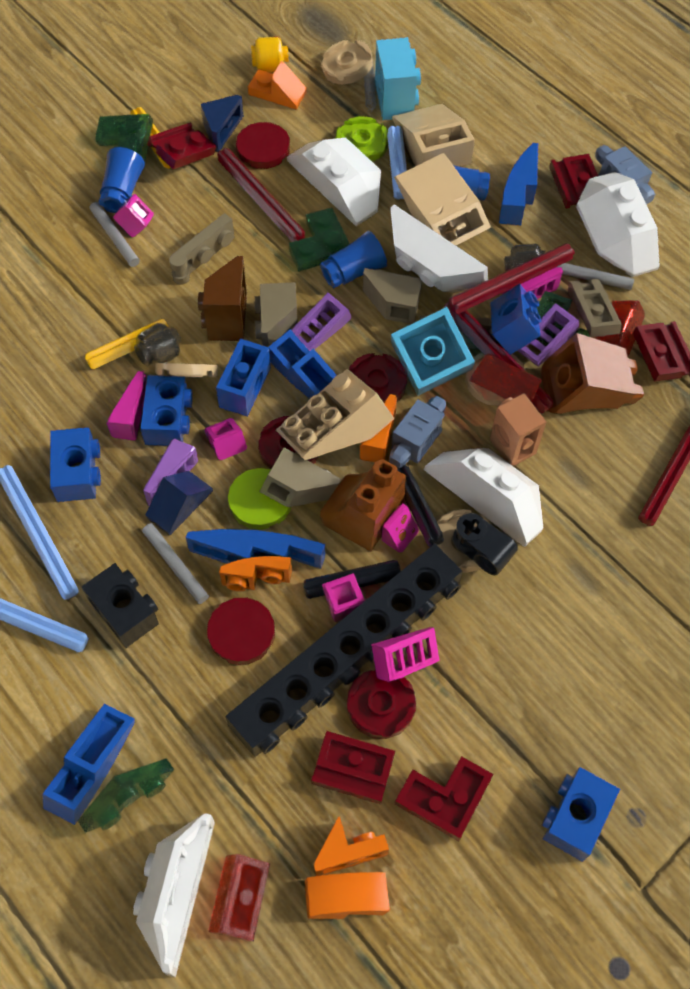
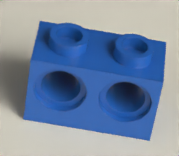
M147 376L141 421V433L145 445L169 446L171 440L176 439L183 442L184 434H189L190 418L186 416V410L192 407L193 392L192 389H187L185 377ZM164 423H171L170 425H167V426H161V425H163Z

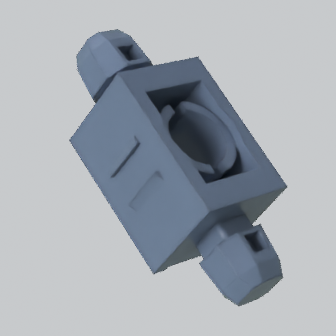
M606 145L598 147L595 152V158L602 165L598 176L616 172L635 180L645 203L652 202L655 192L648 182L653 172L626 146L616 151H613Z
M435 396L427 403L420 400L415 402L393 431L392 450L389 457L391 464L401 468L409 460L417 464L420 462L442 432V419L445 416L446 401L443 398Z

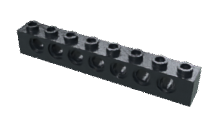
M434 543L225 716L228 727L254 757L261 752L264 754L269 753L279 744L281 740L279 737L289 728L292 731L299 728L307 720L308 716L306 714L316 705L318 708L326 705L335 694L333 691L342 683L345 686L352 683L361 673L359 669L368 661L374 663L371 644L408 634L412 629L411 625L419 618L422 621L427 619L436 610V604L441 599L445 598L448 600L452 598L461 588L460 580L463 571ZM426 582L432 585L433 589L425 591L417 585ZM396 603H404L409 609L400 612L392 606ZM376 623L380 624L384 630L380 633H372L367 627L370 624ZM345 645H354L359 651L356 654L347 655L341 651V648ZM321 666H327L332 669L333 673L328 677H320L315 674V670ZM294 688H301L307 693L300 700H294L288 696V693ZM273 710L279 713L280 716L275 722L266 723L260 719L262 714Z

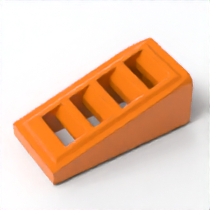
M390 394L384 404L395 418L397 398L396 395ZM395 419L373 438L361 442V460L375 463L380 459H386Z

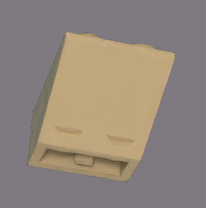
M439 104L392 116L395 126H400L403 130L404 144L415 166L442 153L455 166L471 164L475 139L465 120L445 105Z
M444 153L394 177L412 217L454 245H458L491 228L480 201Z
M346 369L342 374L337 375L321 392L311 397L307 404L294 415L289 416L276 431L304 460H308L370 440L395 418L379 395L351 371Z

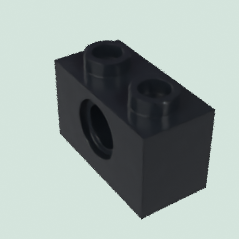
M114 563L81 587L91 605L123 646L127 648L159 625L155 614L159 609L148 594L141 596L137 591L136 587L139 584L128 569L122 572L117 564ZM123 599L131 600L126 607H116L117 603Z

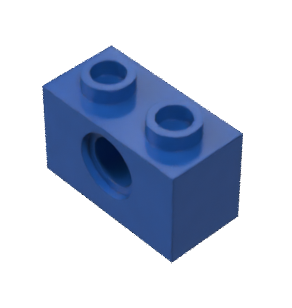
M518 284L490 302L492 335L509 355L541 336L539 326L541 317L537 310L539 306L538 299L532 291L526 292L521 284Z
M244 339L239 340L216 386L219 408L248 417L271 369L269 347Z
M89 427L50 431V488L57 502L96 498V486H101L100 469L95 467V458H100V444L98 439H93ZM77 462H82L78 466L71 467L73 464Z
M579 767L573 777L566 774L557 792L563 796L558 808L550 807L542 823V826L547 828L543 840L583 862L590 856L620 788ZM576 804L581 806L586 813V820L580 821L575 819L570 813V805Z

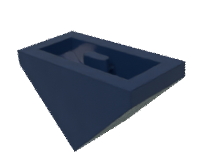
M234 95L200 104L203 125L209 140L216 145V152L222 149L244 117L242 96Z
M190 471L163 477L145 514L146 518L170 536L213 492V488Z

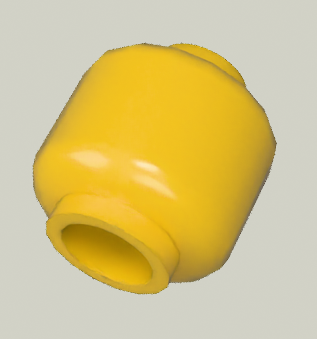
M277 36L259 37L256 39L255 45H251L252 65L257 67V70L274 73L281 61L289 62L288 46H282V41Z

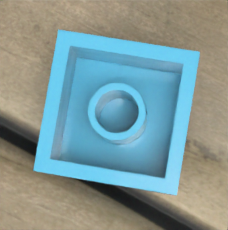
M408 37L376 40L374 81L382 120H391L394 115L414 111L415 106L419 105V93L416 85L421 84L420 68H415L416 51L411 49Z
M447 307L391 334V344L418 396L473 369L475 361Z

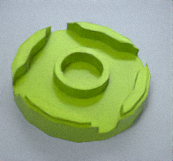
M359 116L350 118L345 121L341 128L339 126L336 131L335 139L347 138L372 162L381 158L388 150L387 128L383 124L381 126L376 123V119L371 117Z
M256 468L247 470L236 477L229 488L228 503L230 510L238 523L249 529H268L270 526L284 521L291 511V507H286L259 492L271 469Z

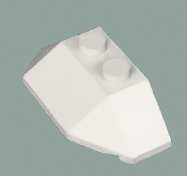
M347 138L327 139L308 143L287 157V161L356 227L378 212L381 170Z
M616 172L589 179L576 208L597 254L614 266L625 270V273L631 277L658 270L657 226L635 180Z
M395 204L390 208L396 261L404 270H412L419 275L420 279L427 286H435L443 292L464 291L488 280L487 266Z
M489 448L443 452L425 465L424 471L525 547L542 531L543 519L539 485Z
M209 814L199 816L157 843L155 854L149 853L146 860L144 876H147L148 880L145 891H139L134 904L133 915L137 916L136 923L163 973L172 977H176L215 824L212 815Z

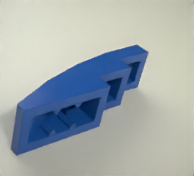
M216 529L191 531L185 537L190 552L226 564L251 557L281 556L291 557L292 560L321 569L325 560V544L287 534L260 530Z

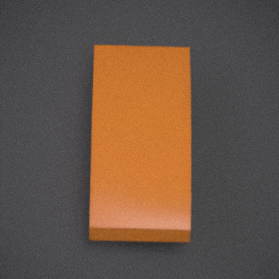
M261 556L230 562L220 566L221 583L228 589L238 592L245 591L246 589L255 590L257 578L269 584L290 583L292 574L291 557Z
M385 872L339 873L307 877L305 879L307 919H344L348 915H385L390 911Z

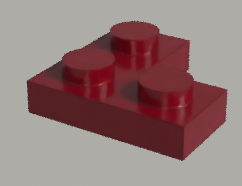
M461 756L446 786L443 787L412 769L394 804L453 839L460 841L494 774Z

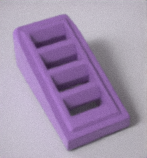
M327 293L291 330L306 348L311 351L335 334L352 317L350 311L330 293ZM331 311L335 316L331 318L326 313ZM323 318L327 324L323 326L318 319ZM313 324L320 331L316 334L309 326ZM304 331L312 340L308 343L299 334Z
M556 303L541 318L539 323L540 337L549 344L545 347L535 339L517 350L538 367L579 329V320ZM556 321L564 328L559 330L553 323ZM546 329L550 330L552 333L556 335L555 338L553 339L544 331ZM532 344L536 348H538L541 351V353L539 355H536L534 352L528 349L527 346Z
M176 439L171 440L143 489L148 506H150L163 477L190 471L196 465L198 457L194 446Z

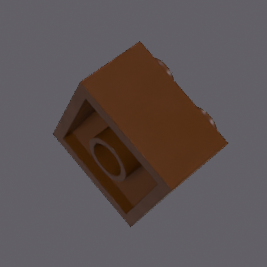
M236 256L206 278L204 292L198 293V310L202 311L201 327L207 329L209 341H239L244 339L247 285L243 256Z

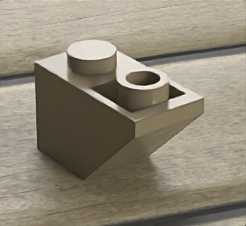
M365 268L363 272V292L381 315L387 320L413 324L421 297L422 280L411 275H400L383 270Z
M296 282L260 284V296H255V314H261V320H255L256 339L262 338L263 346L269 347L297 324Z
M283 448L259 492L286 507H293L329 500L341 479L327 469L320 468L308 460H304L298 453Z

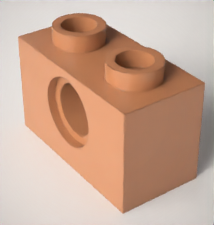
M524 393L514 399L512 397L507 398L497 407L489 440L503 459L512 466H515L537 453L546 420Z

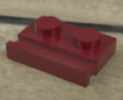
M192 123L149 136L147 144L150 148L154 147L156 149L155 153L173 170L212 156L216 149V145L203 133L192 128Z
M589 154L565 157L562 161L558 162L553 159L550 162L549 168L566 209H569L571 205L578 203L588 180L598 177V173Z
M675 321L668 325L656 323L636 326L633 335L654 382L682 378L683 375L690 377V351Z
M326 731L311 784L381 805L395 751Z

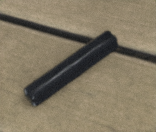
M406 465L397 468V471L406 475L404 499L427 545L431 547L434 543L436 545L443 543V533L410 468Z
M390 560L305 579L303 587L306 597L312 599L325 596L322 584L354 573L359 587H365L390 581L401 572V568L397 560Z

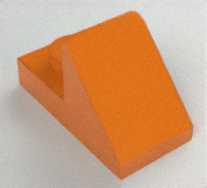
M283 61L279 63L273 74L258 69L248 85V95L296 110L307 92L305 85Z
M339 816L314 862L315 875H327L387 856L389 847L385 834L375 836L374 832L364 833L353 838L354 844L348 845Z

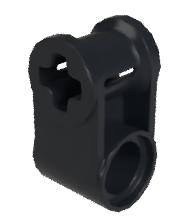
M475 513L462 515L456 524V529L452 536V542L458 551L465 554L477 563L482 570L493 576H497L518 551V546L511 537L500 532Z

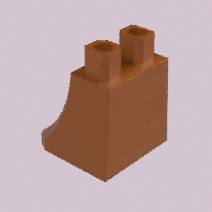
M576 333L553 353L541 368L544 391L554 402L549 409L550 413L562 414L596 408L618 409L625 403L635 404L644 396L642 386L634 384L633 376L636 375L638 370L636 360L629 359L626 349Z
M384 459L376 461L372 468L365 473H349L345 475L320 511V519L323 525L372 552L382 537L383 524L400 504H404L406 475L397 471L395 465Z

